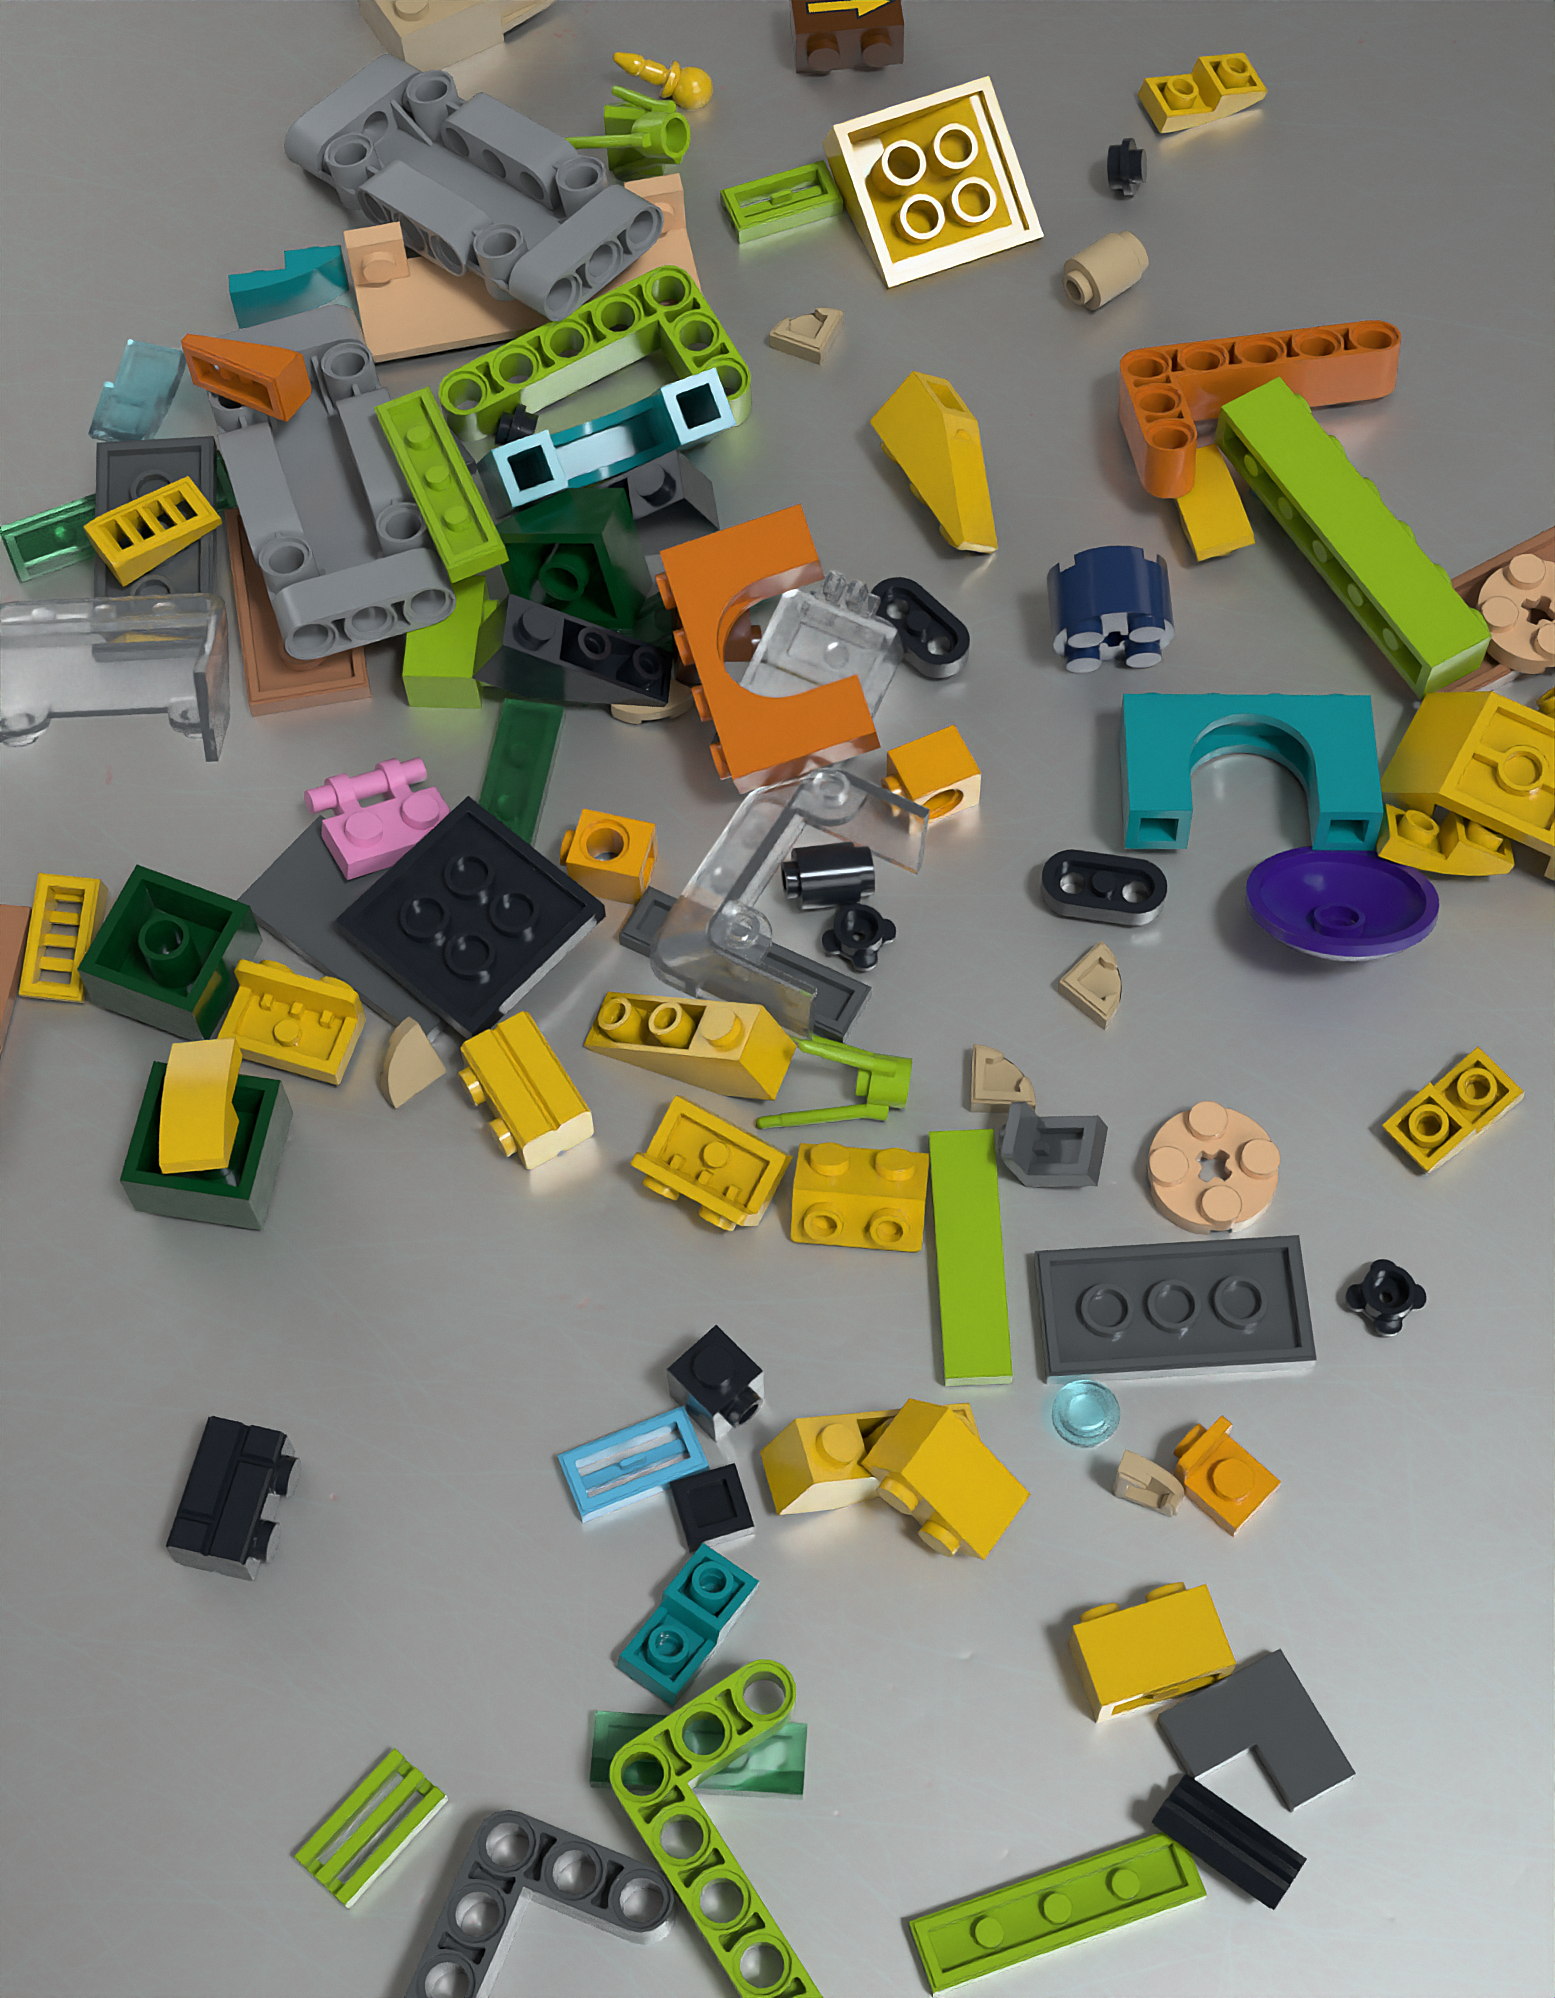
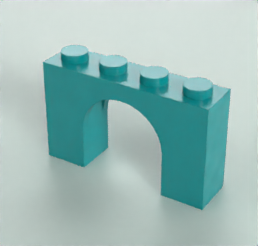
M712 368L660 387L650 396L634 404L554 434H549L548 429L494 448L476 464L495 517L498 520L528 509L568 488H584L633 470L676 449L681 452L711 441L737 424L717 370Z
M1155 692L1123 694L1119 725V750L1125 849H1187L1193 814L1192 773L1203 763L1217 756L1230 753H1253L1280 762L1291 770L1302 783L1308 802L1312 850L1375 851L1384 810L1371 695H1284L1280 693L1266 695L1220 693L1160 694Z

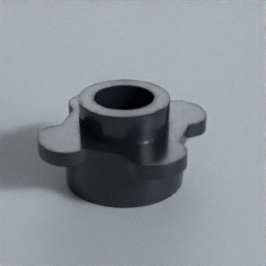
M857 902L849 903L841 908L835 919L834 929L824 932L822 946L828 954H840L851 960L855 969L869 971L877 966V955L883 946L895 940L896 926L891 920L883 919L881 914L873 907ZM856 933H863L865 938L857 941L853 936Z
M1387 1259L1374 1261L1363 1282L1351 1285L1345 1295L1348 1308L1355 1312L1364 1313L1374 1322L1376 1332L1387 1337L1397 1335L1402 1329V1321L1411 1311H1420L1427 1300L1424 1288L1419 1284H1415L1412 1276L1406 1270L1396 1266L1394 1262ZM1380 1294H1390L1392 1301L1389 1303L1383 1302L1380 1299Z

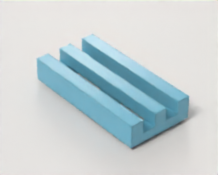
M684 1405L557 1455L583 1523L670 1489L669 1482L710 1470ZM679 1429L682 1438L623 1459L619 1463L581 1477L578 1469ZM685 1454L690 1456L686 1460L589 1498L587 1494Z

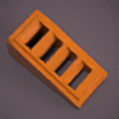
M188 333L181 340L193 384L286 422L311 395L312 388L304 357L299 352L281 347Z

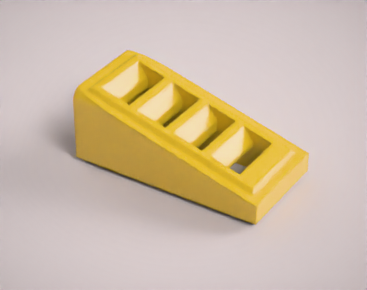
M186 476L98 516L84 525L83 528L93 548L120 584L125 587L223 524V522L190 477ZM186 500L197 516L186 520L175 505ZM164 512L175 524V526L167 530L157 520V517ZM146 524L154 536L144 540L137 529ZM127 537L132 546L122 550L118 542Z
M38 873L19 989L21 997L84 1004L87 989L77 968L103 924L109 888L101 879ZM58 901L83 904L82 913L56 911ZM52 925L79 926L78 936L50 934ZM47 946L76 949L74 960L45 957ZM41 970L72 972L70 984L39 981Z

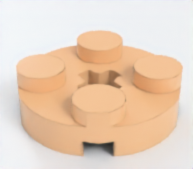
M1521 554L1514 557L1508 566L1498 569L1487 579L1481 589L1475 609L1484 617L1489 632L1492 635L1486 650L1488 654L1499 663L1513 670L1527 674H1544L1546 667H1555V563L1541 560L1533 554ZM1526 609H1540L1547 613L1552 622L1542 619L1537 625L1527 621L1529 612Z
M1213 1101L1199 1102L1191 1110L1181 1112L1168 1120L1154 1137L1147 1163V1176L1151 1185L1150 1193L1159 1211L1173 1224L1188 1232L1210 1235L1211 1230L1225 1231L1232 1229L1231 1233L1245 1230L1264 1215L1272 1202L1278 1184L1280 1153L1278 1147L1271 1141L1265 1130L1253 1119L1238 1111L1224 1108ZM1205 1158L1222 1161L1225 1164L1224 1171L1230 1177L1225 1181L1216 1176L1209 1182L1202 1180L1199 1177L1202 1169L1199 1161Z

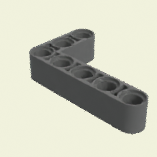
M512 1810L495 1812L483 1821L474 1836L404 1998H432L433 1986L438 1978L445 1973L454 1971L468 1976L469 1987L464 1998H489L530 1900L629 1942L641 1945L658 1943L669 1935L676 1924L678 1909L673 1887L666 1875L653 1866L524 1813ZM517 1834L529 1840L528 1853L518 1864L506 1867L492 1861L493 1848L504 1836ZM582 1861L595 1867V1880L590 1888L583 1893L568 1894L558 1888L559 1874L570 1863ZM652 1889L664 1899L659 1914L652 1920L642 1923L632 1921L626 1917L623 1910L628 1897L636 1890ZM482 1902L492 1903L499 1908L498 1923L492 1931L478 1937L463 1932L462 1922L469 1908Z

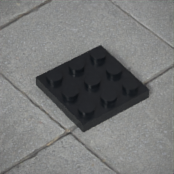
M467 796L348 907L335 922L338 931L469 1040L487 1029H491L606 917L605 905L471 797Z

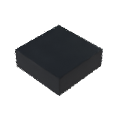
M735 1463L669 1482L689 1553L697 1551L702 1543L711 1547L755 1533L754 1522Z

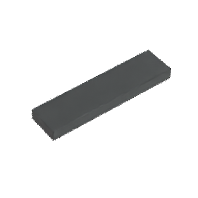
M648 886L619 934L620 945L748 1004L763 1005L770 1014L820 1037L843 1044L847 1041L872 996L871 986L651 886Z

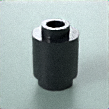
M849 841L792 848L791 861L781 863L784 896L786 899L795 898L799 910L860 903L862 896H870L875 893V871L869 846L855 847L854 843Z

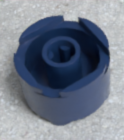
M1105 546L1074 554L1075 565L1060 572L1059 563L1049 570L1046 580L1053 647L1055 652L1065 659L1067 670L1075 673L1091 672L1100 668L1102 661L1126 660V664L1130 667L1145 668L1156 665L1162 660L1161 650L1172 641L1175 635L1168 569L1163 557L1157 554L1155 563L1144 559L1143 548L1134 546Z

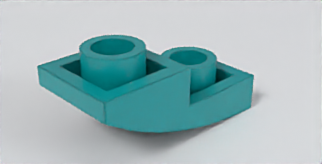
M341 245L313 246L306 249L284 251L285 269L257 270L250 273L228 275L229 294L239 329L249 328L319 308L349 291V281Z
M702 1543L663 1591L660 1606L619 1655L617 1668L674 1708L727 1636L756 1592L760 1581L705 1543Z

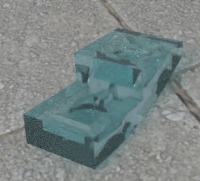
M128 339L115 382L105 381L88 433L92 439L106 442L154 439L173 402L187 364L182 350Z

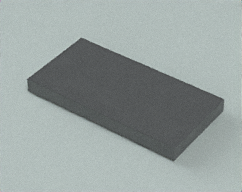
M214 436L97 442L95 518L186 476L190 477L217 512V445ZM186 500L175 505L186 520L197 516ZM165 512L157 517V520L165 530L175 526ZM146 524L137 529L144 540L154 536ZM217 527L125 587L120 584L95 550L93 655L97 663L216 657ZM127 537L118 542L122 550L132 546Z
M320 815L236 901L250 905L257 924L328 977L339 979L350 985L359 994L360 1001L395 1027H398L407 1017L413 1018L419 1023L428 1040L432 1043L449 1023L338 931L335 922L348 907L391 867L347 880L321 837L322 820L326 818Z
M1299 1235L1035 1251L1034 1268L1046 1384L1314 1368L1317 1358Z

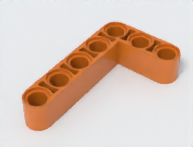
M1367 320L1140 348L1126 353L1120 360L1118 414L1142 486L1148 493L1160 498H1177L1189 493L1195 485L1197 430L1194 421L1219 418L1221 406L1279 376L1294 394H1300L1307 401L1309 407L1377 399L1389 395L1394 391L1397 383L1401 332L1396 326L1388 322Z

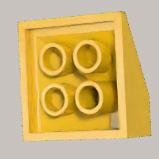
M989 76L833 125L822 142L835 184L843 198V204L887 290L1040 240L1044 237Z

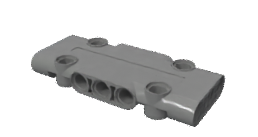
M383 54L364 67L291 125L285 137V154L289 160L335 187L340 201L345 207L353 210H362L364 215L375 226L400 221L404 245L458 277L463 276L470 270L484 279L487 292L493 298L500 301L517 299L552 321H561L570 316L647 252L658 240L664 224L663 213L659 207L619 184L611 185L609 183L604 163L600 159L592 156H580L566 139L488 94L480 92L468 101H465L458 96L454 79L448 72L442 70L422 72L393 54Z
M339 304L327 305L216 336L215 338L281 347L301 353L304 357L312 388L310 397L287 422L206 390L219 434H217L218 442L257 568H261L282 640L289 655L302 660L318 659L434 625L445 620L456 607V597L443 562L378 422L374 407L391 401L387 388L381 387L372 353L367 347L354 311L347 306Z

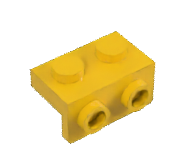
M239 959L234 972L240 986L217 1039L236 1037L244 1059L339 1086L366 1022L359 994L344 981L333 977L324 976L320 977L319 980L297 975L289 967L276 961L262 960L258 964Z
M675 1095L646 1153L636 1152L630 1165L646 1173L642 1183L651 1190L672 1200H677L680 1193L702 1204L698 1212L702 1218L725 1230L733 1231L736 1224L740 1226H758L793 1156L686 1097Z
M833 1142L820 1144L800 1143L793 1185L791 1239L799 1243L919 1252L922 1249L930 1153L909 1152L902 1148L881 1150L845 1147Z

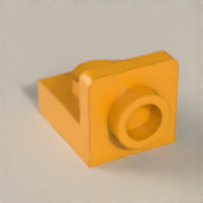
M1222 1415L1208 1430L1199 1423L1181 1440L1173 1452V1455L1179 1459L1173 1476L1183 1486L1184 1494L1227 1533L1234 1537L1275 1494L1281 1481L1229 1436L1233 1424Z

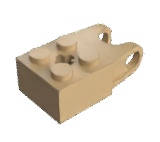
M358 0L361 16L386 52L393 54L422 72L442 70L504 42L503 33L555 2V0Z

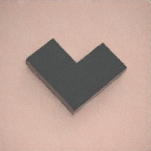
M1281 1649L1272 1652L1163 1711L1157 1717L1160 1727L1188 1775L1196 1781L1244 1754L1255 1750L1291 1813L1352 1780L1356 1774Z

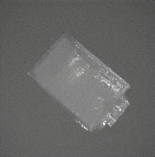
M831 570L827 576H824L825 579L822 580L817 592L810 591L805 593L794 589L783 593L739 685L758 695L786 697L857 674L873 720L904 656V650L898 630L890 622L875 615L881 603L880 597L869 593L866 583L853 579L849 585L844 574ZM716 732V734H715V736H714V738H713L711 744L720 741L717 732ZM850 758L787 780L821 793L839 775Z

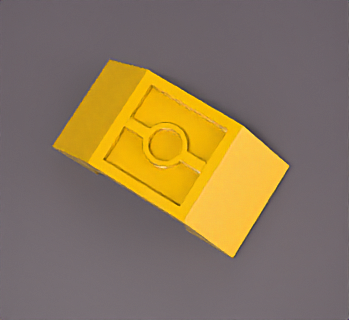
M1493 691L1427 693L1380 780L1382 801L1403 811H1420L1431 819L1438 805L1547 854L1551 856L1544 876L1555 881V719Z

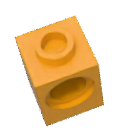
M954 724L887 751L886 777L881 779L882 791L891 810L894 813L902 811L912 831L979 804L981 771Z
M583 808L576 831L568 829L564 835L560 850V865L567 867L568 876L594 897L637 906L650 884L659 855L656 825L650 822ZM605 852L619 854L616 858L608 861L595 859L596 856Z

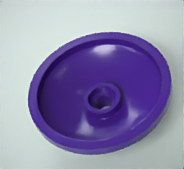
M1312 846L1290 849L1275 854L1258 864L1249 875L1246 885L1245 902L1248 912L1267 934L1296 951L1332 961L1375 960L1401 953L1421 942L1432 932L1439 913L1438 893L1433 884L1421 872L1412 866L1402 865L1379 857L1376 851L1312 850Z

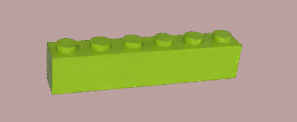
M1279 376L1221 406L1214 439L1216 445L1418 698L1422 700L1427 693L1437 692L1479 669L1492 637L1484 617L1475 608H1469L1458 595L1445 569L1439 564L1431 562L1418 546L1415 535L1408 524L1395 518L1382 502L1376 485L1369 478L1362 477L1347 459L1340 441L1333 435H1328L1314 419L1307 401L1300 394H1294Z

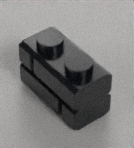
M216 1416L208 1417L165 1546L177 1563L204 1571H216L222 1575L255 1581L260 1562L269 1564L273 1560L281 1531L280 1523L274 1522L281 1497L291 1498L293 1496L301 1470V1460L294 1457L295 1450L287 1434L260 1426H247L242 1422Z

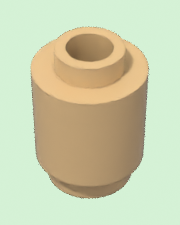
M1125 230L1118 234L1108 233L1065 262L1064 277L1062 279L1064 290L1075 304L1083 305L1090 310H1096L1140 281L1142 272L1149 265L1147 252L1140 240L1129 231Z

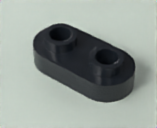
M904 577L885 579L872 589L868 599V619L871 627L921 673L935 678L949 677L963 669L969 658L970 635L968 629L917 582ZM894 612H901L907 616L895 619L889 615ZM934 649H943L946 650L948 653L938 655L933 654L930 651Z
M1071 849L1058 852L1048 859L1042 871L1040 889L1046 905L1061 915L1126 925H1143L1153 921L1162 912L1167 894V880L1159 867L1144 859ZM1066 884H1075L1082 891L1072 894L1065 892L1061 887ZM1127 893H1137L1144 900L1138 903L1129 902L1124 898V895Z

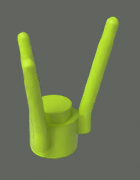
M615 85L611 89L615 97L651 111L645 113L634 122L631 134L564 138L576 150L634 147L645 157L615 167L613 170L614 175L622 177L663 164H680L682 156L689 148L691 131L685 116L675 112L676 104L674 101L656 100L631 89Z
M788 1029L786 1031L787 1035L794 1043L799 1044L800 1051L857 1067L855 1096L867 1097V1103L761 1116L757 1118L756 1126L760 1129L784 1128L863 1118L887 1121L889 1107L906 1108L912 1058L873 1053L814 1034Z

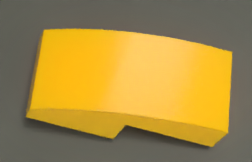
M1242 52L1198 57L1191 74L1144 78L1137 95L1159 132L1167 133L1197 127L1230 116L1263 100L1268 90L1245 53Z
M1216 443L1196 449L1195 485L1189 493L1173 498L1179 511L1182 530L1197 560L1201 561L1211 557L1228 555L1236 549L1255 544V540L1235 484Z
M1387 803L1383 807L1384 813L1376 843L1379 857L1421 870L1465 876L1508 874L1515 865L1509 837L1453 811H1450L1442 825L1439 826L1429 816L1420 811H1403Z
M236 1037L172 1044L164 1080L160 1115L159 1166L163 1174L228 1168L239 1124V1119L232 1104V1098L243 1055Z
M1477 1046L1434 1086L1429 1082L1382 1125V1129L1427 1174H1430L1463 1150L1524 1098V1091Z

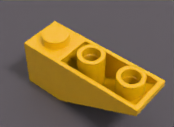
M912 371L869 422L883 440L880 446L885 455L901 466L911 480L910 490L921 503L929 507L940 521L939 530L944 539L961 551L967 549L993 554L998 549L978 422L947 379Z
M607 991L584 1043V1046L590 1051L720 1095L775 1101L797 1048V1045L763 1005Z
M969 1403L942 1405L949 1407L981 1441ZM901 1409L794 1419L760 1451L777 1515L838 1509L881 1497L876 1490L880 1482L863 1466L862 1461Z

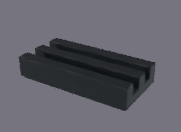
M1186 1773L1151 1821L1160 1831L1273 1910H1275L1307 1860L1303 1855Z

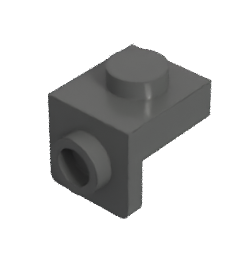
M1025 1101L1011 1102L1007 1124L1002 1126L999 1133V1153L1004 1164L1026 1187L1098 1186L1108 1126L1098 1115L1039 1117Z

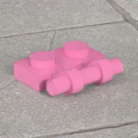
M417 757L404 762H399L396 758L377 763L373 771L350 778L345 773L326 778L323 786L304 791L305 803L311 814L332 809L336 815L322 820L321 837L347 880L392 867L451 812L435 786L414 793L411 791L409 785L425 781L427 778L426 768L421 758ZM383 794L386 799L384 802L364 808L358 802L359 800Z

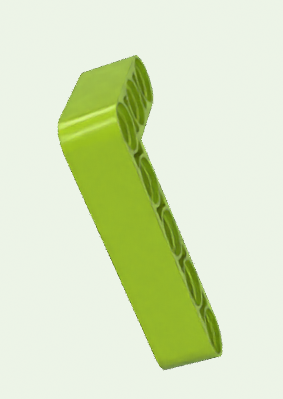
M664 265L580 306L570 316L561 321H550L453 370L440 383L438 396L444 419L457 438L465 442H475L497 432L503 412L515 414L518 403L526 405V412L533 414L661 348L680 380L716 368L723 388L737 390L735 394L726 396L737 424L734 427L746 421L751 413V374L745 361L692 277L682 268ZM667 299H675L680 301L678 304L673 306H663L659 304L660 302ZM618 324L630 326V328L621 332L609 330L612 326ZM695 343H703L708 346L701 351L687 349L689 345ZM566 350H576L580 352L576 356L570 358L558 356L561 352ZM518 375L530 377L525 382L519 384L507 382L510 378ZM466 401L479 403L474 408L468 410L456 408Z
M758 1659L746 1664L625 1744L615 1754L610 1765V1782L618 1803L661 1872L670 1881L673 1891L739 1997L823 1998L692 1790L780 1731L791 1720L796 1705L795 1681L792 1674L783 1664L769 1659ZM759 1680H769L776 1683L782 1689L785 1697L782 1706L771 1714L753 1712L746 1705L743 1698L746 1689L752 1683ZM698 1720H711L722 1728L725 1738L722 1746L716 1752L709 1755H698L691 1752L685 1746L683 1736L686 1729ZM640 1759L651 1760L657 1763L664 1773L661 1786L654 1793L647 1796L634 1795L623 1785V1775L626 1768ZM677 1821H688L695 1824L703 1835V1843L700 1850L694 1856L687 1859H676L669 1856L661 1845L664 1831ZM717 1883H727L734 1886L740 1892L743 1899V1907L740 1914L734 1920L727 1923H716L709 1920L701 1909V1899L704 1892L710 1886ZM758 1946H766L775 1950L783 1962L781 1978L774 1985L767 1988H757L750 1985L743 1978L740 1970L743 1956L750 1949Z

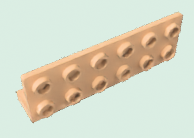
M675 173L624 182V188L661 209L664 220L662 232L656 243L584 304L664 265L677 266L684 269L692 277L702 293L686 230L684 191L680 174ZM400 221L343 231L363 335L367 347L372 353L374 363L518 338L552 321L517 299L500 301L493 298L487 292L484 279L470 270L463 276L458 277L424 256L407 259ZM667 299L660 302L659 304L663 306H673L678 304L680 301L675 299Z

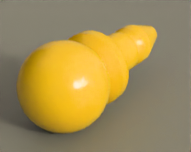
M616 52L613 55V61L627 74L633 77L639 76L641 80L655 86L661 85L659 97L665 99L671 96L675 104L683 109H700L706 106L712 98V80L701 68L689 66L681 69L679 62L673 60L669 69H666L663 64L651 59L645 60L643 56L637 53Z

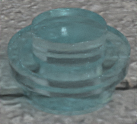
M1091 1380L1075 1381L1066 1385L1057 1394L1052 1407L1053 1425L1057 1433L1071 1445L1081 1448L1097 1447L1107 1442L1115 1434L1120 1421V1406L1112 1391L1101 1383Z

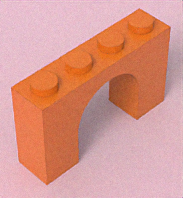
M801 503L659 551L666 572L655 575L656 582L666 610L678 608L684 628L673 631L684 666L695 663L702 683L692 687L691 690L702 723L714 721L720 741L709 746L721 780L732 777L741 795L881 748L857 674L792 696L767 697L750 692L740 686L730 677L725 668L724 652L728 635L734 623L748 608L767 598L825 579Z

